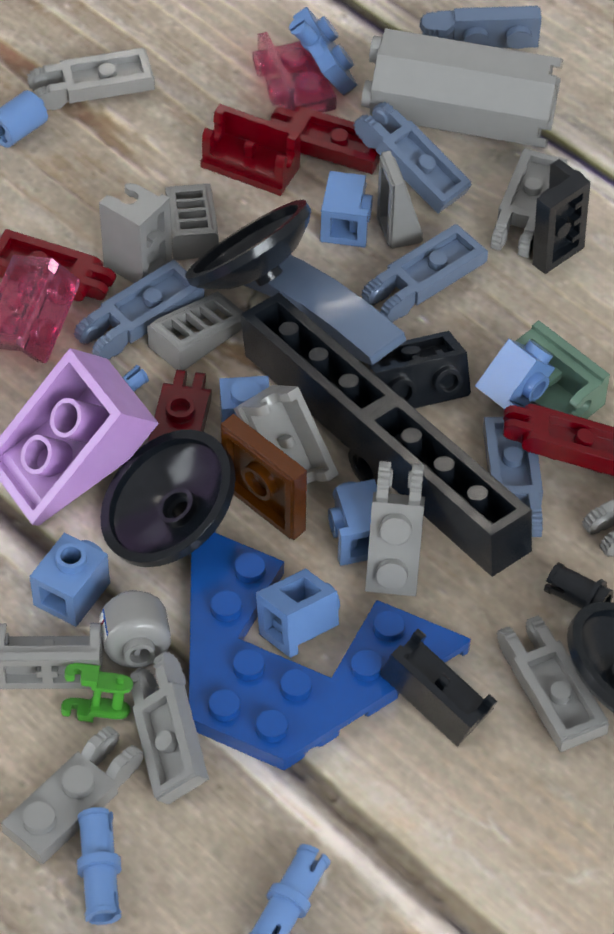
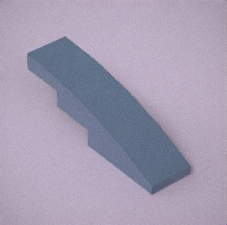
M292 255L279 265L282 273L272 281L262 286H258L256 281L244 285L268 296H273L278 292L281 293L351 355L369 365H374L406 341L405 333L371 304L334 278Z

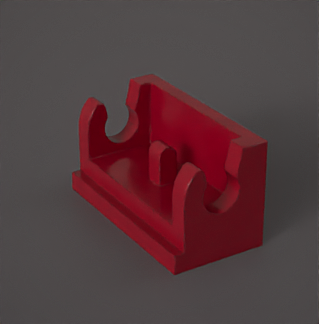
M219 104L214 111V130L205 128L203 131L200 167L281 196L300 168L301 132Z

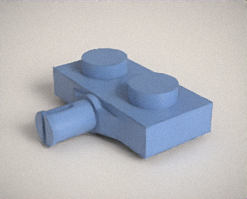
M307 7L295 14L289 30L301 41L303 48L310 51L321 73L345 95L356 87L357 83L349 70L354 66L352 59L340 44L336 46L334 42L339 37L337 31L325 16L318 19Z

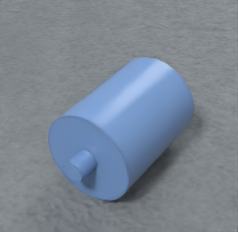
M25 90L0 107L1 146L10 148L47 122L48 113L44 106V101L33 92Z

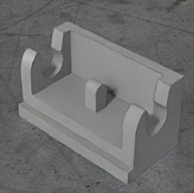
M127 183L124 185L125 193L129 197L136 198L137 201L132 204H125L120 199L107 195L99 202L104 266L130 282L135 283L172 260L170 198L163 194L157 196L137 184Z
M271 385L233 408L237 417L307 470V484L313 481L328 482L339 475L299 387Z
M0 623V689H91V687L81 686V675L75 674L74 681H66L64 677L65 668L69 664L83 663L100 665V671H102L103 638L101 623H90V636H9V633H6L7 624Z

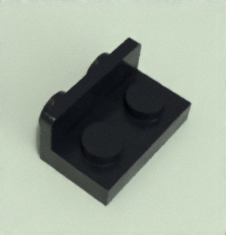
M560 159L551 163L549 188L537 198L532 265L544 274L585 247L591 181L586 179L581 172L574 170Z
M450 331L406 340L374 365L360 361L414 409L467 397L471 393L467 352Z

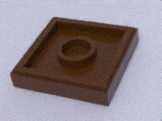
M232 414L221 423V444L227 449L234 463L236 479L233 495L294 541L306 531L307 470L235 414Z

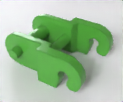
M73 663L65 668V680L72 682L75 680V674L81 675V686L91 687L93 696L91 699L68 698L64 700L61 704V714L63 716H70L72 709L77 710L76 716L78 721L93 722L94 717L124 719L129 716L130 706L124 701V694L130 692L133 688V680L129 676L100 671V665ZM101 692L113 693V698H102Z

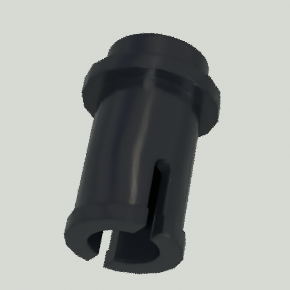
M560 562L552 568L546 580L548 583L544 586L545 592L553 594L581 609L595 602H611L614 591L607 587L606 581L599 579L595 582L565 567Z

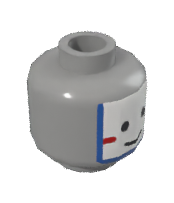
M129 590L118 594L104 605L100 614L104 650L113 662L123 667H146L154 663L155 657L168 651L171 644L170 628L166 608L158 597L148 592Z

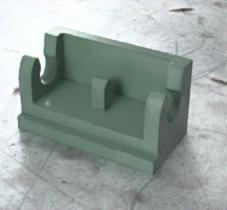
M538 320L534 323L529 331L516 340V342L523 345L532 340L553 355L549 363L555 369L549 376V385L543 395L531 402V404L588 419L605 405L610 374Z

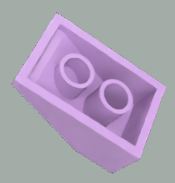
M69 348L0 435V482L30 523L39 526L126 463L159 423L107 358Z

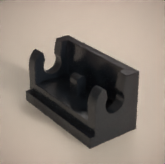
M417 629L404 647L400 645L390 655L380 675L458 747L491 713L498 701L490 694L483 699L423 643L426 635L420 629Z

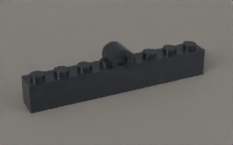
M278 292L240 314L245 356L277 385L299 387L311 415L350 449L348 452L349 462L360 482L375 479L377 485L379 462H391V468L393 469L391 487L401 495H409L408 476L409 471L412 469V464L424 465L421 496L425 497L423 516L491 577L532 552V509L281 293Z

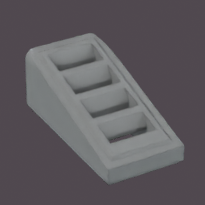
M391 151L381 152L379 161L377 219L386 242L392 249L421 243L423 241V233L396 159L392 156Z
M197 184L165 187L166 196L170 198L173 260L202 257L219 243L211 185Z
M217 291L164 315L148 325V347L176 370H186L242 329L240 314L243 311ZM218 309L228 318L223 320L214 311ZM204 318H207V319L210 320L214 325L208 326V325H207L204 321H202V320H203ZM194 326L199 332L195 333L190 328ZM183 335L185 338L180 339L179 336Z

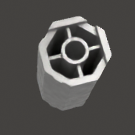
M387 28L384 30L383 37L373 36L369 62L375 63L373 81H365L361 101L362 107L370 108L371 117L373 116L371 113L373 108L381 102H386L393 106L407 121L411 120L417 126L547 148L549 139L540 137L542 129L551 131L561 80V78H557L552 73L553 68L562 69V58Z

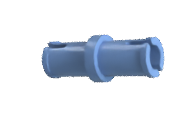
M102 807L85 809L78 814L82 856L77 860V874L84 880L85 921H89L93 925L111 924L121 918L117 875L122 869L121 857L115 853L113 812H109V809Z
M307 844L299 845L296 850L297 853L280 883H273L266 896L269 902L249 934L290 933L297 919L304 918L311 907L308 899L324 871L331 863L326 854H321L320 858L316 860L315 857L320 851L319 849Z

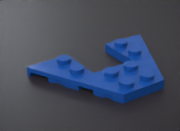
M215 532L203 545L191 553L189 704L196 731L201 735L283 771L302 760L310 749L322 747L338 737L340 729L362 715L369 717L398 698L399 692L380 673L390 655L400 645L404 647L417 629H420L426 635L423 643L444 663L458 654L463 657L470 650V638L376 600L332 678L244 641V638L258 617L256 592L280 581L284 574V561Z

